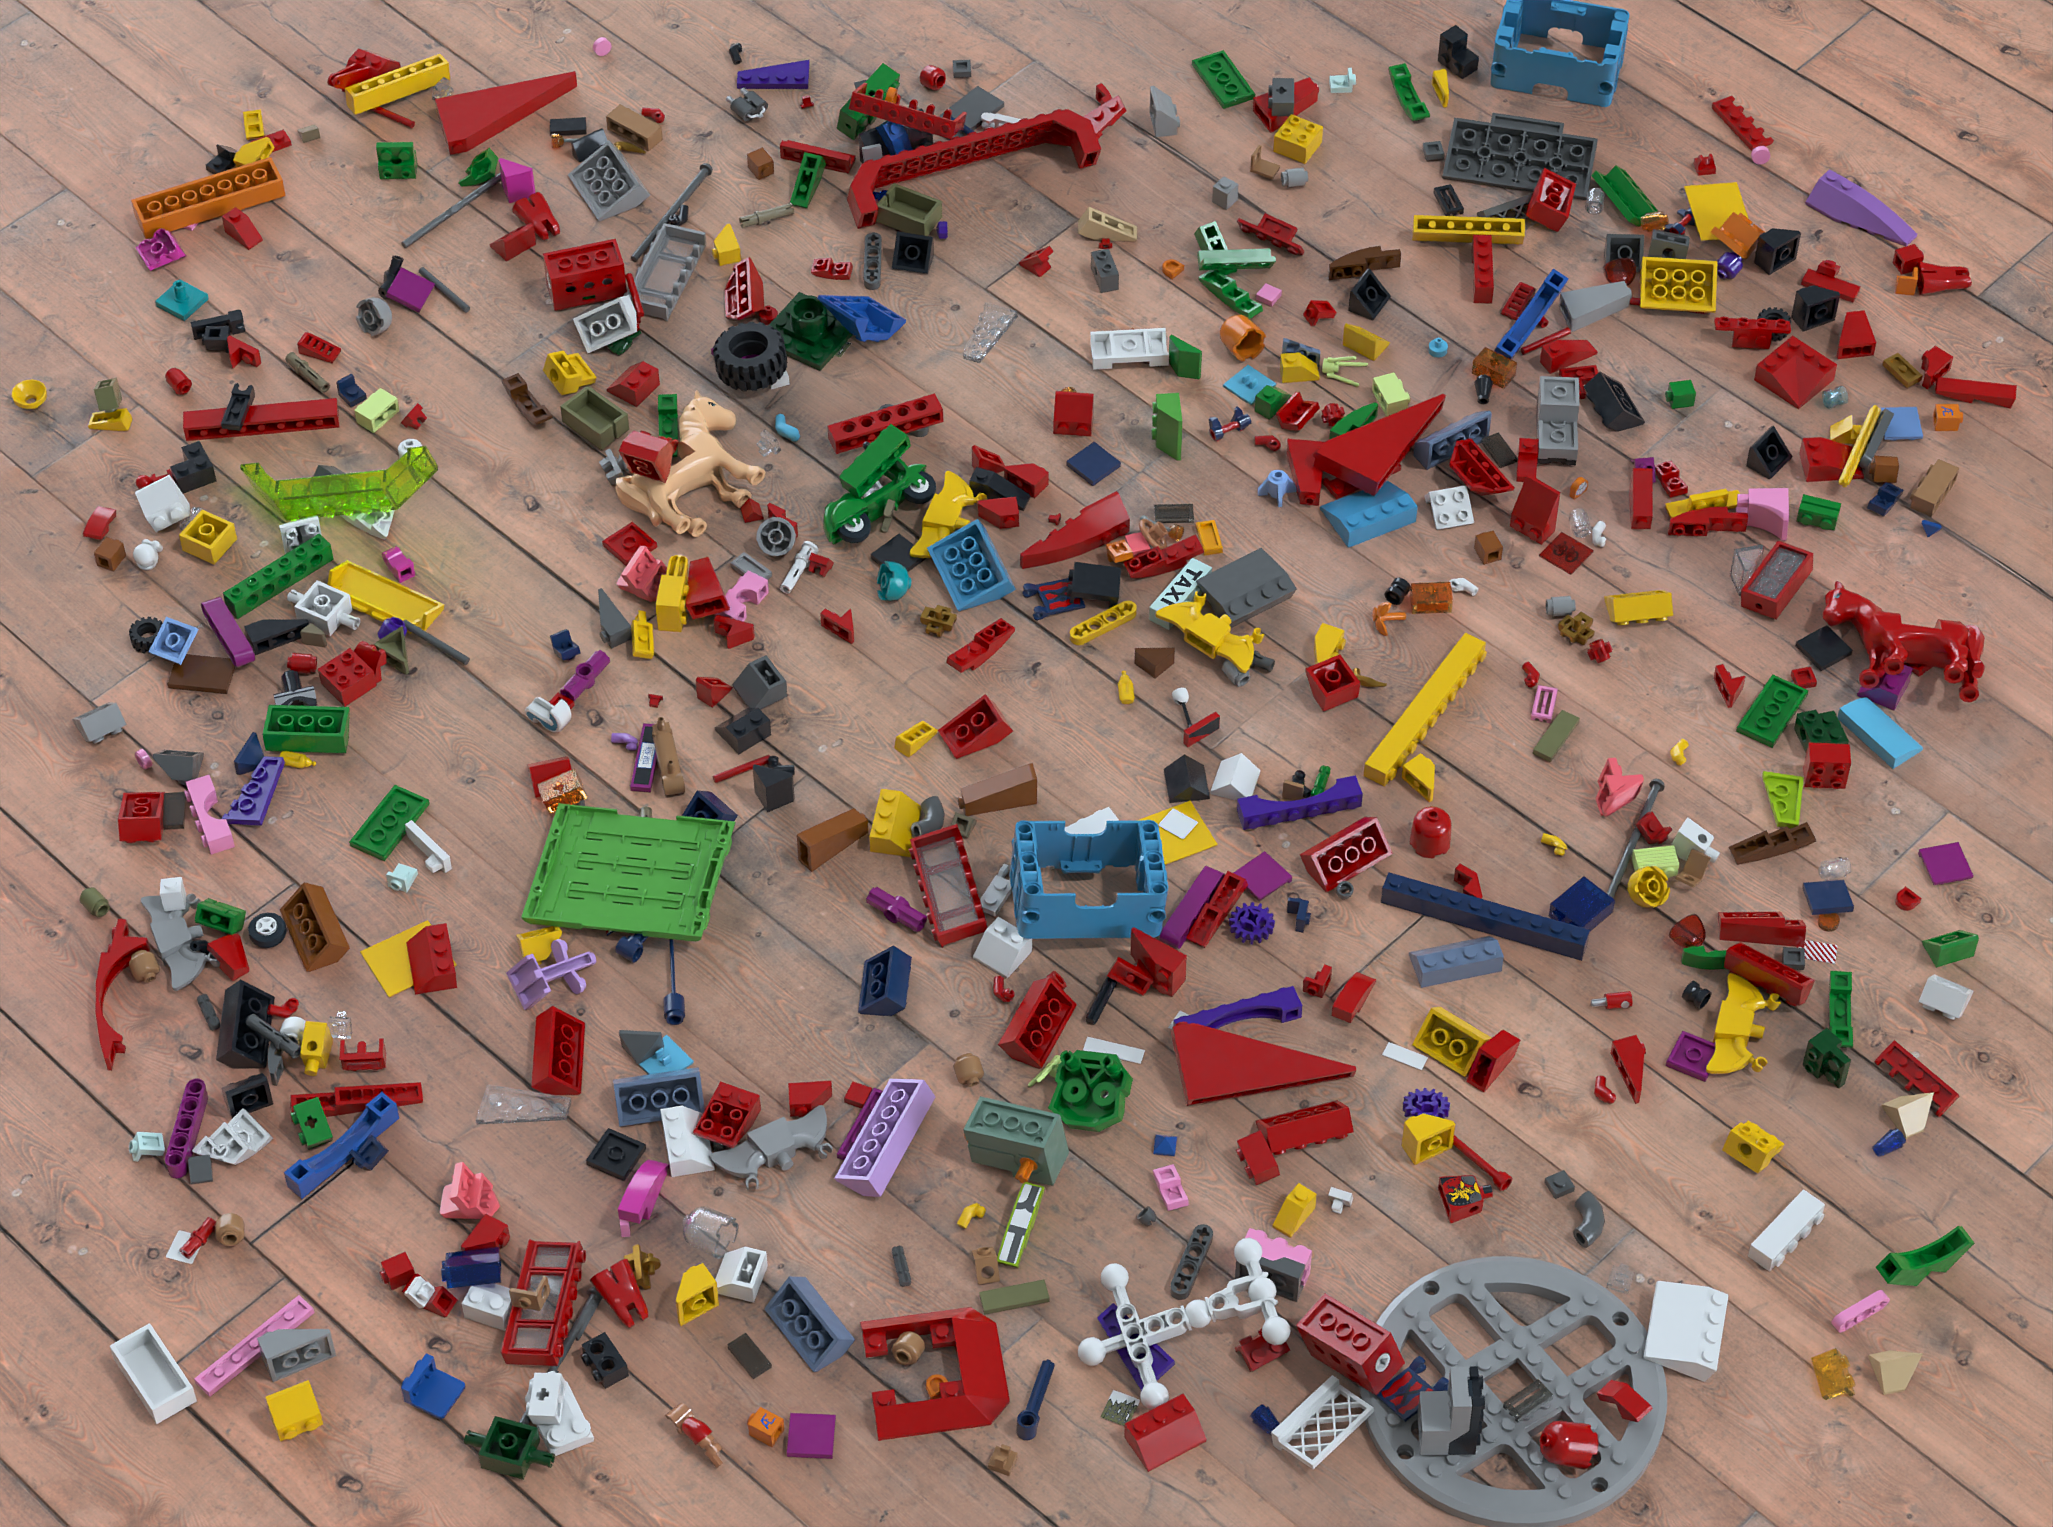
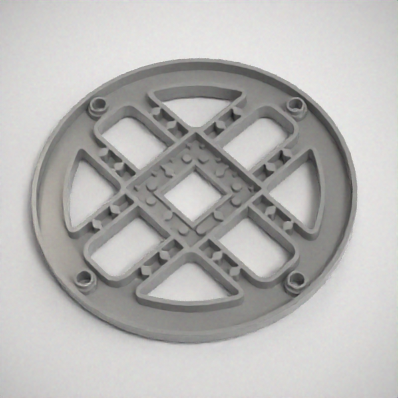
M1492 1256L1470 1259L1440 1268L1420 1278L1390 1303L1376 1323L1391 1332L1400 1353L1409 1338L1412 1339L1442 1376L1448 1380L1450 1367L1469 1366L1470 1368V1366H1478L1479 1375H1483L1482 1395L1485 1396L1484 1420L1482 1422V1434H1480L1481 1444L1476 1446L1475 1455H1420L1419 1441L1412 1434V1431L1418 1428V1413L1404 1422L1373 1393L1360 1386V1399L1374 1407V1412L1365 1420V1424L1378 1453L1390 1470L1409 1489L1444 1512L1463 1520L1489 1527H1558L1574 1523L1594 1515L1622 1497L1637 1483L1657 1451L1667 1413V1387L1663 1366L1643 1358L1648 1333L1634 1313L1606 1288L1580 1273L1554 1263L1532 1258ZM1426 1292H1434L1435 1294L1429 1295ZM1489 1292L1526 1293L1544 1297L1563 1305L1531 1325L1521 1326L1514 1322ZM1452 1303H1459L1465 1306L1495 1341L1467 1360L1464 1359L1430 1318L1433 1314ZM1616 1322H1620V1323H1622L1624 1326H1619V1325H1616L1615 1323H1616ZM1583 1325L1595 1326L1611 1343L1613 1348L1567 1377L1544 1349ZM1518 1362L1543 1392L1510 1412L1487 1386L1485 1381ZM1627 1374L1630 1387L1642 1396L1653 1409L1639 1422L1629 1420L1622 1440L1618 1441L1585 1404L1584 1399L1602 1389L1610 1380H1616ZM1562 1419L1567 1422L1590 1424L1592 1431L1598 1435L1597 1455L1593 1456L1599 1464L1577 1478H1568L1561 1473L1555 1464L1548 1462L1543 1457L1539 1445L1532 1437L1543 1431L1553 1421ZM1505 1453L1513 1458L1539 1490L1501 1489L1483 1485L1461 1476L1496 1454ZM1406 1455L1410 1459H1402L1399 1456ZM1593 1488H1601L1603 1492H1597Z

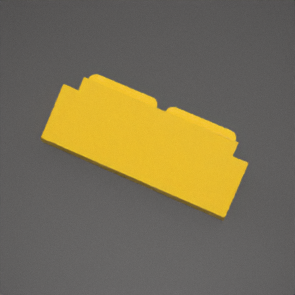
M349 560L329 570L327 585L349 594L353 609L370 615L381 622H384L387 618L397 617L402 621L407 620L426 631L444 610L445 604Z

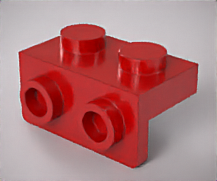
M1295 392L1278 410L1276 416L1282 429L1300 431L1320 409L1318 402L1304 401L1300 392Z
M1261 1328L1258 1330L1259 1335L1253 1338L1249 1335L1239 1340L1240 1345L1235 1347L1236 1352H1241L1249 1370L1254 1371L1291 1351L1287 1342L1281 1345L1268 1343L1262 1336Z

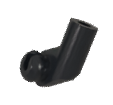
M740 43L731 44L729 54L735 65L742 62L739 52H742V45Z
M681 205L679 215L674 214V217L672 215L669 217L670 224L680 226L686 223L689 207Z
M770 756L768 758V768L795 775L794 765H782L777 756Z
M1297 770L1295 775L1292 776V782L1304 785L1305 772ZM1304 785L1303 797L1309 798L1312 790Z
M197 940L190 943L192 951L206 953V955L210 953L207 950L209 942L206 940Z

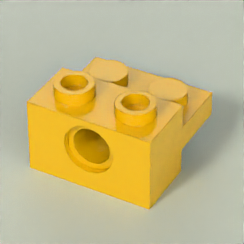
M563 350L547 354L543 372L561 395L578 392L579 386L596 382L597 377L579 353L567 355Z
M1748 1120L1744 1124L1740 1122L1730 1130L1722 1151L1758 1174L1782 1150L1784 1143Z

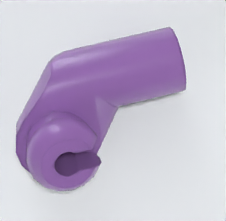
M612 733L611 735L612 743H627V750L637 749L638 740L628 733Z

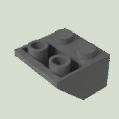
M767 655L750 662L732 684L748 708L762 709L788 697L787 682Z

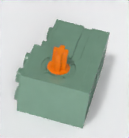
M980 1096L963 1129L972 1162L1012 1171L1013 1177L1020 1180V1183H1025V1181L1029 1180L1053 1186L1069 1154L1060 1114Z

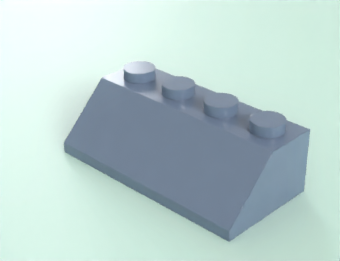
M1490 411L1475 412L1439 431H1435L1423 439H1419L1414 444L1413 456L1428 470L1451 458L1456 441L1471 438L1478 445L1488 440L1492 413Z
M1491 936L1409 952V957L1421 988L1501 972L1504 959L1498 940Z
M699 1067L613 1080L619 1127L661 1121L660 1109L684 1106L700 1113L705 1111Z
M789 1276L764 1308L813 1372L821 1370L842 1357L855 1341L854 1337L806 1277Z

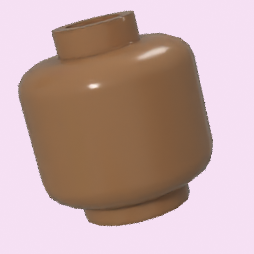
M141 950L131 956L129 968L137 981L149 983L156 979L160 966L152 952Z
M966 1053L957 1057L953 1068L960 1084H967L968 1087L979 1084V1080L984 1076V1070L979 1057L972 1053Z
M234 1213L220 1216L215 1226L217 1241L226 1246L240 1243L244 1238L243 1219Z
M910 1331L903 1332L893 1344L892 1353L898 1363L913 1365L923 1354L925 1343L918 1334Z

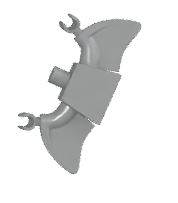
M188 894L186 897V909L164 911L160 896L142 897L141 903L152 918L150 926L164 966L168 965L171 969L172 988L174 991L184 988L195 980L204 969L206 961H210L213 967L220 966V962L211 953L206 955V953L190 949L192 940L204 935L200 924L188 928L183 916L189 911V907L197 908L198 903L201 902L199 898L196 899L194 894Z
M819 1105L800 1119L787 1122L785 1117H782L747 1133L748 1140L735 1148L712 1153L711 1160L723 1171L736 1177L746 1178V1188L749 1190V1183L751 1182L756 1183V1189L759 1188V1181L756 1177L758 1175V1168L762 1164L770 1168L779 1164L782 1170L790 1169L793 1166L791 1158L796 1155L795 1149L806 1147L813 1151L817 1150L818 1156L821 1159H826L827 1154L822 1150L832 1153L833 1148L829 1143L822 1144L827 1131L825 1108Z

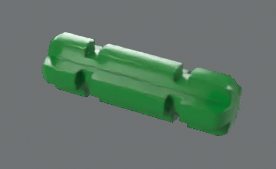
M1322 765L1320 767L1311 797L1324 792L1331 773L1329 766Z

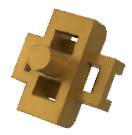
M937 605L935 609L925 606L920 617V622L927 625L926 634L932 632L937 634V637H941L944 630L952 631L953 624L957 620V615L952 614V608Z
M1580 612L1574 618L1567 615L1558 624V629L1561 632L1560 635L1562 637H1569L1572 643L1577 641L1581 645H1585L1587 640L1592 638L1595 633L1594 630L1590 629L1593 624V618L1583 612Z

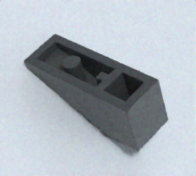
M602 588L598 589L601 624L600 637L612 649L632 639L631 625Z

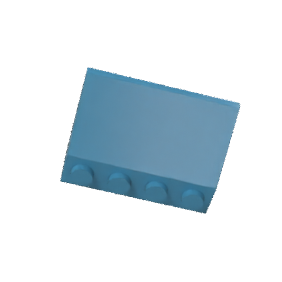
M1389 481L1383 484L1375 496L1362 490L1320 506V510L1348 548L1415 523L1418 508L1407 492Z
M978 519L927 547L958 611L998 600L1016 590L986 528Z

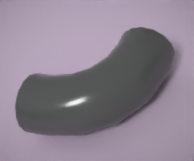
M938 796L929 797L921 803L924 819L912 824L911 832L913 838L943 827L945 812Z
M1590 1191L1583 1193L1575 1202V1207L1582 1214L1583 1221L1573 1230V1235L1576 1241L1584 1248L1592 1245L1601 1235L1605 1223L1603 1207Z

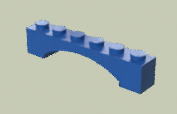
M1554 268L1552 269L1523 313L1498 343L1491 358L1507 368L1562 292L1569 278Z
M383 1092L378 1094L366 1104V1109L338 1140L311 1158L303 1161L299 1159L284 1172L287 1187L303 1199L353 1157L349 1153L351 1149L358 1151L371 1135L378 1137L399 1119L397 1104Z

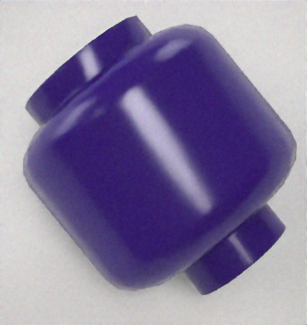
M1725 252L1717 261V275L1721 279H1734L1743 267L1742 258L1735 252Z
M397 617L385 619L377 633L378 638L382 639L403 626L405 636L407 628L404 621Z

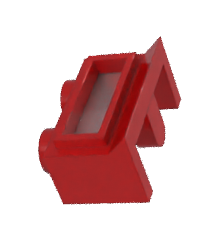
M379 1038V1052H367L366 1043L360 1041L357 1044V1053H347L345 1040H340L339 1060H341L342 1069L345 1071L386 1068L384 1038Z

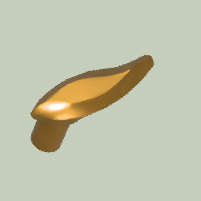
M625 141L614 143L620 151L626 150L628 152L646 154V151L632 143Z
M1359 668L1352 670L1360 681L1361 686H1387V683L1362 676Z

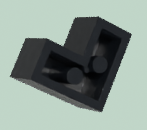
M1455 25L1440 34L1438 62L1461 79H1464L1478 70L1479 56L1467 48L1468 34Z
M200 441L181 447L184 462L170 466L176 485L183 494L217 482L213 464Z

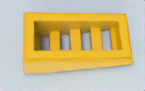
M1446 69L1433 71L1431 85L1442 106L1445 108L1448 106L1449 100Z
M127 408L117 409L110 413H105V411L94 412L88 427L89 429L128 431L132 422V416Z
M922 720L896 736L894 747L906 757H910L934 737L938 730Z

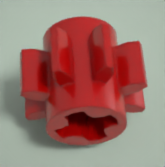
M1337 403L1327 404L1321 410L1323 423H1328V426L1332 427L1345 415L1344 408L1339 407Z
M1598 639L1589 644L1590 649H1588L1587 653L1591 661L1595 659L1597 663H1601L1611 657L1609 653L1613 649L1609 641L1604 643L1603 639Z

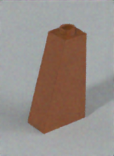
M1033 763L1026 764L961 788V797H958L959 809L964 810L965 816H972L1037 804V776Z
M853 808L798 833V860L813 872L868 833L867 817Z

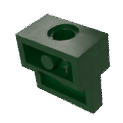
M1816 709L1797 713L1794 730L1805 753L1807 752L1808 743H1849L1834 710L1819 714Z
M1825 1028L1808 1041L1802 1065L1808 1073L1814 1075L1817 1079L1824 1075L1830 1083L1841 1088L1845 1085L1851 1059L1840 1050L1842 1041L1828 1028Z

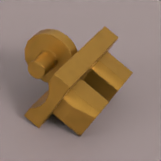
M638 1244L633 1246V1252L625 1255L624 1259H628L632 1269L635 1268L633 1273L638 1286H642L644 1290L651 1288L650 1275H655V1270L660 1268L661 1261L654 1257L652 1253L642 1252Z

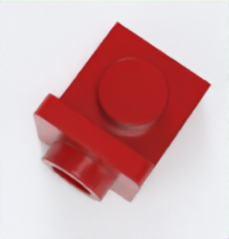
M1310 300L1303 316L1311 326H1315L1319 318H1334L1337 312L1328 301Z
M1653 811L1647 812L1635 824L1648 844L1663 843L1668 839V834L1672 831L1670 826L1663 828Z
M1324 964L1321 972L1317 971L1314 979L1305 977L1303 980V992L1311 996L1323 998L1332 979V967Z

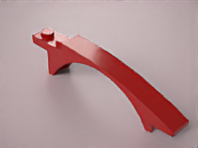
M118 919L116 927H113L112 944L108 945L107 952H101L96 978L95 1014L100 1045L107 1070L109 1071L113 1069L116 1053L125 1054L126 1046L122 1044L123 1036L117 1033L103 1016V1003L106 992L118 974L129 966V961L134 953L141 950L150 952L147 938L129 937L130 931L126 919Z

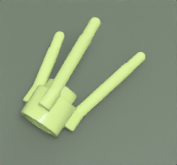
M1356 356L1328 357L1323 360L1322 372L1327 374V378H1334L1358 387L1359 383L1334 373H1338L1339 366H1368V363L1341 362L1356 360Z
M1055 1055L1028 1086L1032 1087L1036 1082H1041L1048 1074L1055 1078L1058 1064L1061 1063L1060 1055Z

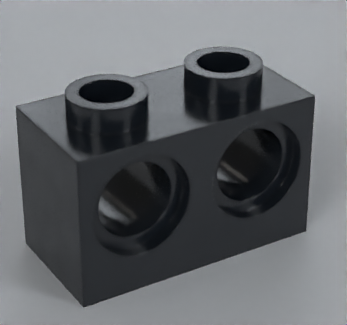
M606 1332L581 1344L583 1354L580 1356L586 1367H591L595 1381L597 1383L601 1382L605 1389L629 1376L626 1362Z

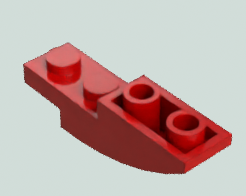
M1707 507L1688 511L1670 519L1668 535L1707 536L1708 531L1746 532L1748 513L1728 512V507Z
M1195 534L1162 550L1157 546L1124 561L1123 564L1131 578L1152 577L1185 567L1187 560L1204 553V550Z
M1002 618L998 619L976 633L972 642L949 655L946 663L960 673L968 668L974 671L1005 644L1015 632V627Z

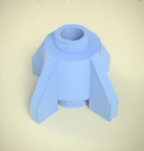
M1274 470L1269 473L1266 480L1258 487V496L1268 495L1269 493L1271 497L1277 498L1278 507H1282V497L1286 492H1296L1297 486L1284 471Z

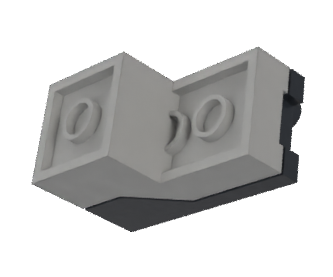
M1540 376L1536 404L1537 439H1539L1537 464L1561 462L1563 465L1576 466L1578 454L1579 378Z
M1469 1366L1450 1367L1448 1391H1420L1417 1414L1420 1455L1476 1454V1446L1481 1444L1480 1434H1482L1483 1410L1485 1409V1396L1482 1395L1483 1375H1479L1478 1366H1470V1368Z

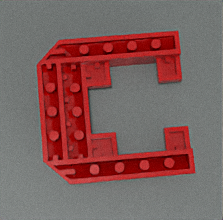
M972 1307L860 1322L866 1358L888 1355L886 1340L897 1339L903 1332L910 1331L919 1336L930 1334L933 1349L955 1346L961 1380L939 1383L941 1398L896 1404L894 1389L872 1392L878 1441L992 1425L1010 1403L997 1324Z

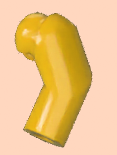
M1681 739L1670 750L1672 760L1679 766L1687 760L1683 751L1689 744L1685 739Z
M978 1203L966 1206L957 1225L966 1229L971 1218L975 1216L982 1218L985 1215L986 1208Z

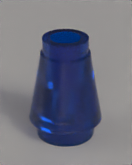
M1890 1129L1872 1146V1149L1878 1157L1903 1148L1906 1139L1899 1129Z
M1264 1404L1258 1406L1250 1415L1253 1419L1252 1422L1269 1435L1280 1424L1269 1406L1266 1407Z

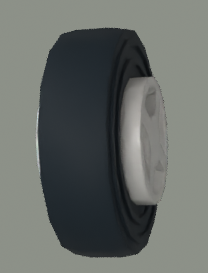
M269 912L254 917L248 927L251 941L262 948H270L280 944L287 932L285 922L281 916Z

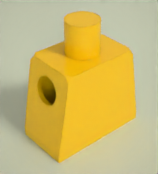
M305 1022L300 1056L305 1066L304 1073L306 1075L316 1076L318 1068L324 1069L327 1067L333 1044V1038L327 1023Z

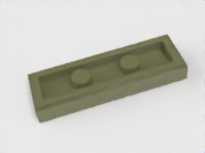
M1561 710L1533 749V754L1551 762L1578 725L1580 718Z
M1045 1279L979 1292L984 1315L1050 1302Z

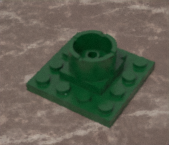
M798 292L769 324L781 333L788 357L819 371L826 366L853 335L816 296L805 295L801 292Z

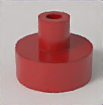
M770 305L765 306L764 310L759 312L760 322L769 325L777 317L778 311Z
M1052 971L1046 976V978L1051 977L1062 990L1067 987L1064 979L1056 971Z

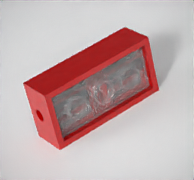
M1777 541L1741 589V607L1777 620L1813 571V553Z

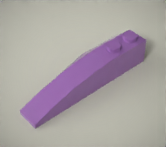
M1830 169L1819 178L1805 203L1835 222L1841 223L1843 221L1849 223L1852 228L1857 229L1860 227L1866 229L1869 234L1883 235L1884 239L1903 246H1907L1917 237V233L1888 206L1860 186Z

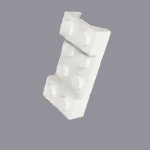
M1165 328L1090 332L1093 370L1112 369V363L1149 361L1150 367L1169 366Z

